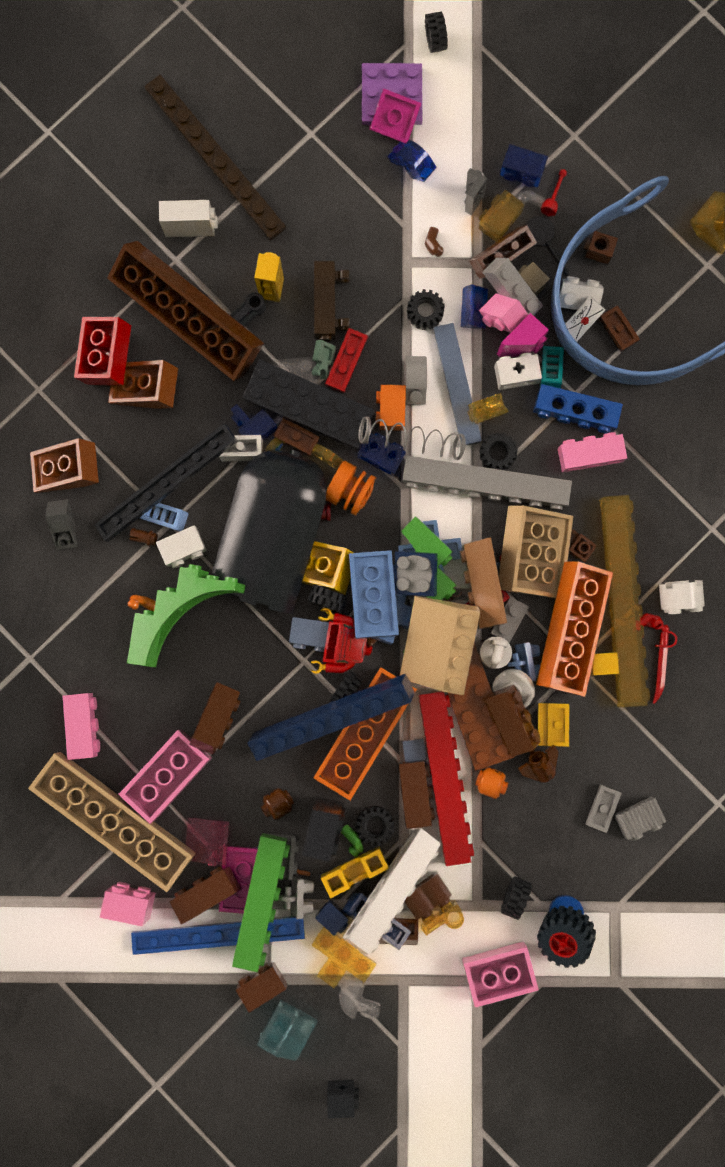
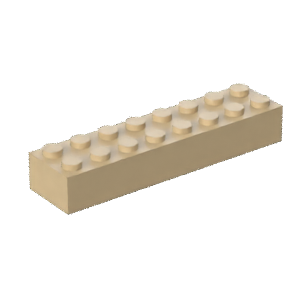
M61 752L53 754L28 788L166 892L173 886L196 854L195 851L156 822L149 824L121 796L74 761L67 760V756Z

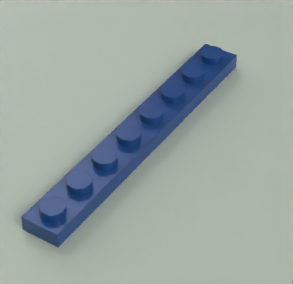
M294 916L274 918V922H269L268 931H271L269 942L305 939L304 916L303 919H296ZM242 921L133 931L131 933L133 955L235 946L237 945Z

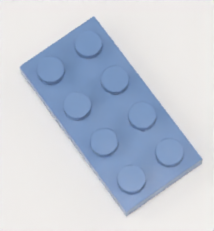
M392 550L349 553L356 639L398 636Z

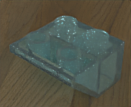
M280 999L258 1039L257 1046L276 1057L296 1061L318 1020Z

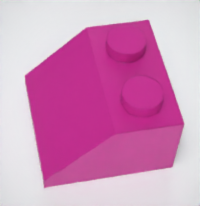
M529 313L501 342L497 355L499 357H519V355L534 352L536 354L544 346V342L547 340L545 336L549 329Z

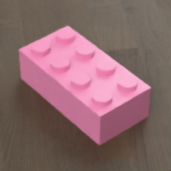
M182 729L174 733L118 794L149 824L153 823L212 759L207 752L189 745L192 738Z

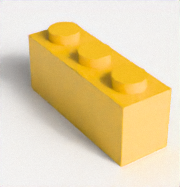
M271 252L259 253L254 277L258 293L263 296L264 300L280 302L284 282L281 259Z

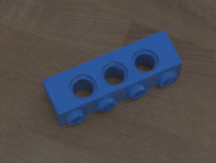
M541 384L533 413H537V416L545 419L550 417L557 418L559 422L565 424L570 422L577 423L579 427L585 429L590 427L597 428L599 432L607 434L617 429L623 404ZM552 402H559L562 409H555ZM572 407H579L582 414H575ZM593 412H599L602 416V419H595L593 417Z

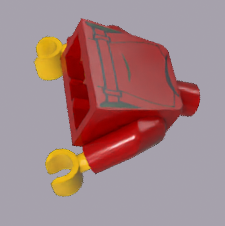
M328 608L321 609L320 611L328 614V618L318 617L320 621L333 620V622H329L323 662H326V664L313 660L311 663H318L319 669L310 671L316 674L322 670H325L326 673H344L353 668L355 663H362L364 655L369 656L372 653V646L369 648L366 644L367 638L356 639L354 619L352 617L339 613L332 614Z

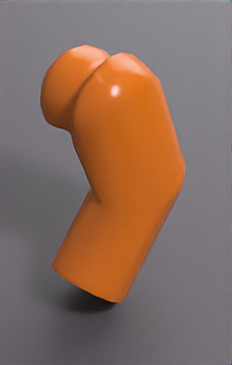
M132 595L130 601H128V606L136 610L141 605L150 611H154L156 601L145 596Z

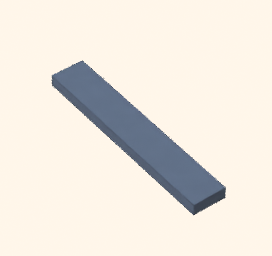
M454 323L433 327L458 434L465 436L466 446L480 443L482 439Z

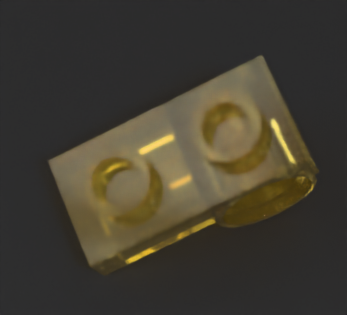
M456 900L452 903L450 901L441 907V910L435 915L432 913L428 918L422 920L423 923L420 925L426 936L444 923L451 929H457L462 926L464 916ZM452 912L459 914V918L455 922L448 920V915Z

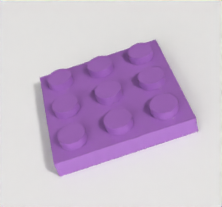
M362 63V125H371L383 88L422 103V63ZM421 104V107H420V109H419V112H418V115H417V118H416V121H415V124H414V125H422V122H423V106H422V104Z

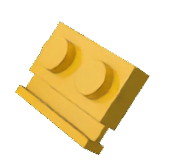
M538 703L537 731L541 741L538 746L555 745L569 747V704Z

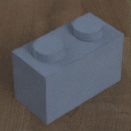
M293 617L289 643L293 644V648L306 649V646H313L314 651L324 652L329 622Z

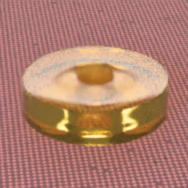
M315 444L311 450L313 455L333 468L338 469L343 462L338 455L319 444Z

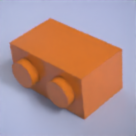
M381 385V391H376V404H380V411H376V421L378 419L384 420L387 430H390L399 422L405 427L406 385ZM382 421L376 423L380 424V430H386ZM398 424L392 431H404L402 425Z

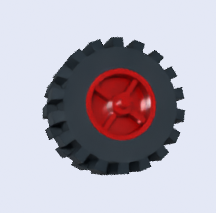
M559 906V909L556 907L551 909V912L548 911L537 935L538 948L542 949V955H546L549 962L554 961L555 965L559 967L561 964L564 965V968H569L570 965L575 968L579 964H584L586 959L588 960L596 939V929H593V921H589L590 917L587 914L583 915L582 910L578 909L576 911L572 906L568 908Z

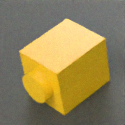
M617 653L594 655L590 676L619 674Z

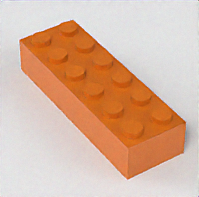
M564 562L536 685L585 697L613 572L581 562Z
M380 667L369 687L396 676ZM408 704L343 728L315 774L314 779L346 799L351 800Z

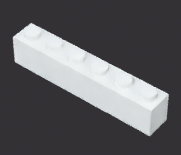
M422 828L413 829L390 864L389 869L386 870L342 938L363 954L370 955V953H374L380 944L379 939L381 936L386 934L391 928L392 919L402 911L404 907L403 902L414 892L417 880L421 879L427 872L426 867L428 863L438 855V848L441 843Z

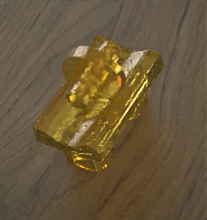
M501 393L468 405L470 409L468 415L471 422H475V424L509 412L503 404Z

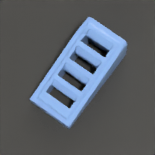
M158 503L155 505L152 518L150 517L152 508L140 517L142 520L180 532L184 529L188 512ZM161 508H162L163 511H162L160 520H158V517H159V514H160V511H161ZM169 511H171V514H170V517H169V520H168V523H167L166 520H167Z

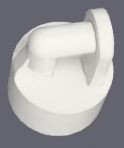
M491 637L482 642L478 654L483 665L491 669H498L509 663L512 657V649L504 638Z

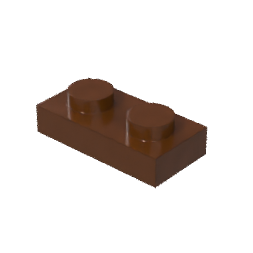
M618 305L599 317L620 352L640 340Z
M284 418L274 434V438L310 457L320 440L319 436Z

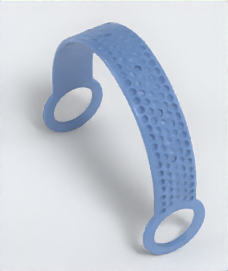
M659 176L645 182L624 198L606 207L587 221L566 247L554 279L551 295V313L554 329L560 344L579 365L591 373L613 382L629 385H649L666 382L681 377L725 354L724 341L698 358L677 367L648 372L626 370L607 364L588 353L571 336L563 319L560 306V281L563 269L570 256L594 231L620 216L639 209L654 199L668 185L669 178L667 176ZM656 186V188L653 191H651L648 195H646L644 198L630 206L625 207L636 196L648 190L649 188Z

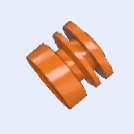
M344 460L326 491V501L337 505L343 498L346 500L343 510L347 511L352 503L354 506L351 514L356 516L371 496L376 477L371 475L367 482H364L367 472L363 471L358 478L355 477L357 467Z

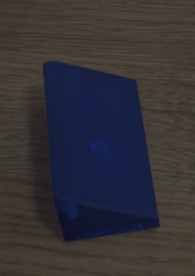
M473 284L463 288L461 327L486 328V324L482 320L483 316L479 310L487 303V288Z

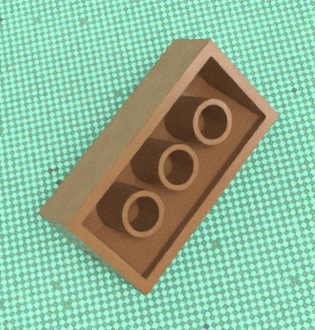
M491 537L464 544L463 550L459 551L461 563L466 565L467 571H463L465 584L469 583L471 592H467L469 604L478 606L480 610L477 628L484 629L506 624L507 619Z

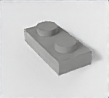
M512 597L508 599L504 607L507 623L493 627L490 632L495 637L504 638L508 643H510L529 606Z
M600 784L585 824L607 833L621 792Z

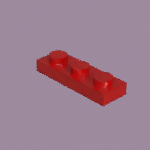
M351 328L348 329L325 386L345 393L368 335Z

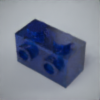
M377 432L375 434L370 433L369 442L362 445L358 452V458L394 477L406 456V451L403 450L402 445L393 442V444L388 442L385 448L386 437Z

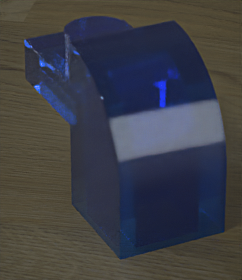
M408 140L407 143L399 142L388 155L391 163L403 166L412 179L425 182L437 168L430 155L412 140Z
M237 404L231 408L232 420L239 427L243 425L238 429L240 435H261L262 439L265 440L278 428L277 424L264 409L252 419H249Z

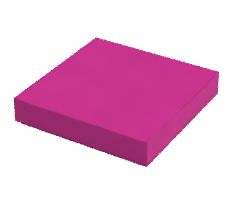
M383 88L369 130L408 144L422 103Z

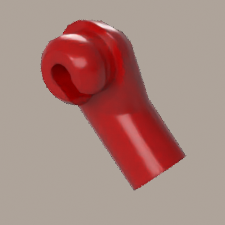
M649 613L643 614L631 623L636 632L644 626L659 630L664 625L661 617Z

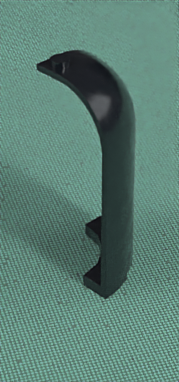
M292 449L290 453L279 450L266 451L254 457L242 471L211 575L218 576L219 580L225 581V577L238 579L237 583L245 585L244 593L222 595H233L239 597V601L251 605L258 603L268 606L270 610L293 614L326 501L324 474L317 463L302 457V452Z

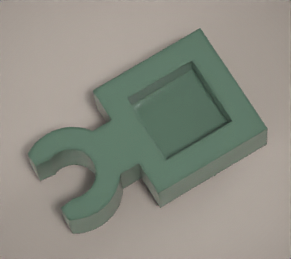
M316 340L312 360L317 363L312 370V376H320L322 380L328 378V367L333 366L336 346L323 340Z

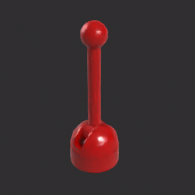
M565 169L559 171V179L552 197L546 199L540 210L544 215L555 216L557 213L558 203L555 201L563 177L567 175Z

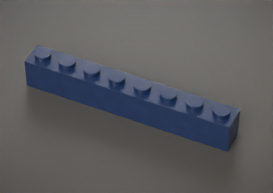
M405 673L258 730L252 734L247 743L256 761L411 703L415 692Z

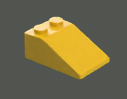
M314 541L302 583L310 586H321L345 595L351 578L349 553L353 552L347 548Z

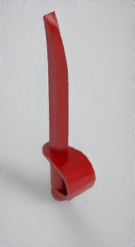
M663 625L661 628L660 645H655V647H659L654 704L658 701L664 690L668 648L675 646L677 643V636L669 631L668 625ZM669 634H672L675 642L668 646Z

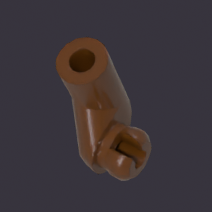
M431 226L425 240V247L431 255L440 257L444 252V248L436 240L439 229Z

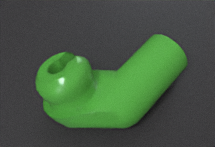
M349 825L344 826L341 833L352 844L349 852L354 857H357L359 853L363 852L362 842L358 834Z

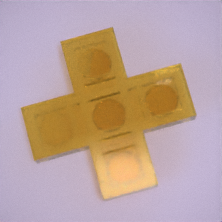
M324 926L311 944L328 957L317 973V977L333 988L336 987L346 971L365 983L377 965L374 960L361 953L337 934L333 936Z

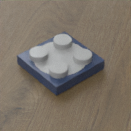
M395 551V594L436 596L438 553Z

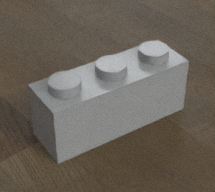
M495 258L482 272L498 294L519 300L528 315L531 313L534 316L543 307L542 303L508 258Z

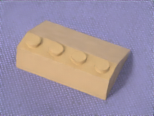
M508 506L499 570L501 590L556 598L564 562L568 561L573 516L528 506Z
M415 596L400 675L406 673L409 681L442 692L464 695L480 616L478 606Z

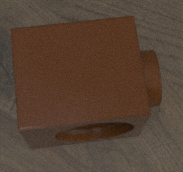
M594 231L591 238L587 237L583 248L587 250L585 258L608 264L613 256L618 238ZM595 244L601 245L603 250L597 249Z

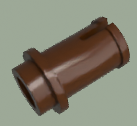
M132 528L130 532L132 537L129 538L130 541L145 543L151 547L156 545L158 534L154 533L153 530L148 532Z

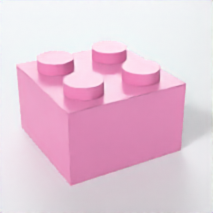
M117 882V885L114 884L105 891L99 918L143 927L151 918L156 893L150 892L151 889L139 886L138 889L130 888L128 883Z

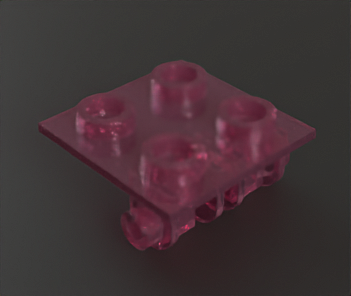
M188 818L186 846L196 853L191 860L192 862L208 863V866L226 865L229 822Z

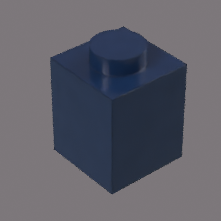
M329 899L315 916V919L333 936L337 932L343 933L349 925L347 922L349 916L342 912V909L332 899Z

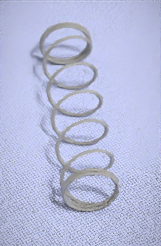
M365 416L360 423L358 437L359 442L363 444H368L374 425L378 421H382L386 429L385 448L387 447L391 431L396 425L400 424L405 434L404 451L406 450L407 440L415 428L421 429L423 434L422 454L425 452V444L428 437L434 431L439 432L442 440L440 457L443 456L444 445L451 435H457L452 447L453 458L457 461L460 460L465 451L466 439L463 434L454 432L443 440L441 432L434 429L425 439L424 431L420 426L412 428L407 435L405 427L400 422L396 423L389 433L386 423L382 419L374 422L372 427L369 417ZM367 420L366 433L363 439V428L365 421ZM459 440L460 453L459 456L456 457V446Z

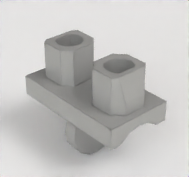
M293 876L291 887H285V894L279 895L278 900L285 902L284 909H291V916L296 917V919H303V915L313 913V902L303 901L304 893H313V881Z

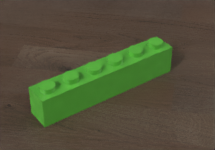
M262 833L260 837L232 967L258 972L259 967L264 966L267 953L263 952L264 944H269L271 931H268L269 922H274L276 910L272 909L274 901H278L281 888L277 887L278 880H283L285 866H282L283 857L288 858L290 845L286 844L287 838Z

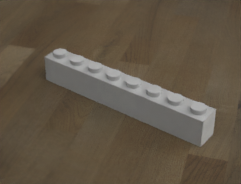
M406 455L402 484H406L407 488L418 489V486L427 487L426 490L432 492H439V489L447 490V493L451 495H459L460 492L468 494L467 496L471 498L486 496L491 501L505 499L509 500L511 504L520 505L521 502H525L535 508H541L544 505L550 506L551 510L562 511L563 508L565 509L569 506L572 481Z

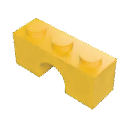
M377 846L322 874L321 880L329 897L332 898L350 889L353 884L368 877L370 879L388 870L389 866L380 847Z

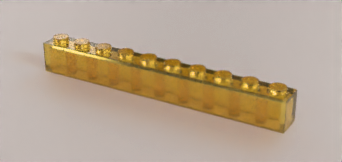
M629 495L605 496L600 500L605 565L607 571L613 572L608 601L613 653L618 655L619 674H615L617 707L648 706L647 701L650 700V692L646 688L645 681L648 679L647 667H644L646 648L642 646L644 627L640 624L643 610L642 605L638 601L641 587L637 583L636 575L639 574V566L637 562L635 563L634 555L637 554V544L633 542L635 523L631 521V513H633L634 509L633 501H630Z

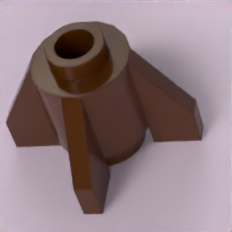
M555 745L546 749V754L542 751H529V764L526 762L518 768L521 774L541 783L552 780L556 775L559 753Z

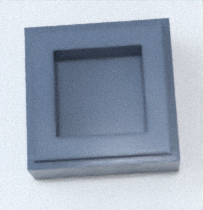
M423 738L402 741L405 763L426 760Z

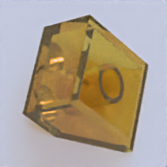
M714 191L690 223L696 235L720 254L725 252V193Z

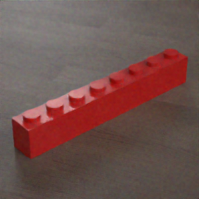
M442 691L418 695L444 864L447 867L472 863L471 857L474 856L473 844L468 843L467 835H471L469 822H465L464 814L467 813L466 801H462L460 793L464 792L462 779L458 780L457 771H461L460 761L454 755V750H457L456 737L451 736L450 730L454 728L452 716H448L447 708L451 707L449 695H445V692Z

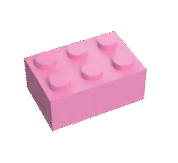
M524 941L462 958L475 1008L539 990L528 948Z

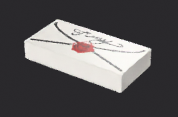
M591 296L565 324L576 342L606 310Z

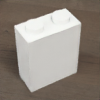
M209 200L159 201V222L166 237L215 236L214 229H218V218L215 216V208H211Z

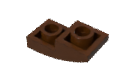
M572 529L569 554L585 563L597 545L583 534H578Z

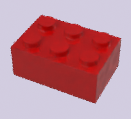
M82 317L74 378L87 385H123L131 325L120 317Z

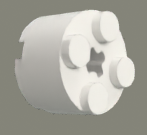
M689 580L659 584L661 609L664 610V613L679 614L682 613L681 609L690 612L703 611L705 603L702 580H695V582L690 583Z

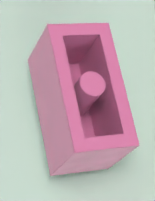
M497 293L479 310L483 316V322L488 327H495L500 331L504 330L510 333L528 316L519 300Z

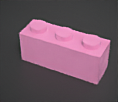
M616 432L604 434L602 438L588 436L583 438V441L575 442V439L566 440L558 448L562 473L623 463L627 459L623 434L616 435Z
M93 693L63 696L67 760L97 757L98 752H100V741L96 739V731L99 729L98 719L95 718L94 710L97 709L96 697H93Z

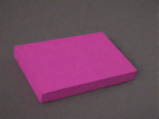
M223 847L222 869L231 868L242 890L220 902L218 912L244 914L258 848Z

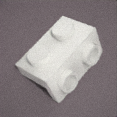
M567 276V279L562 278L560 306L562 308L578 310L590 296L601 304L604 288L596 280L582 282L577 277Z

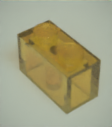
M504 190L501 195L497 194L491 202L492 207L489 210L485 209L478 219L480 220L478 229L495 242L499 241L522 213L525 205L507 190Z

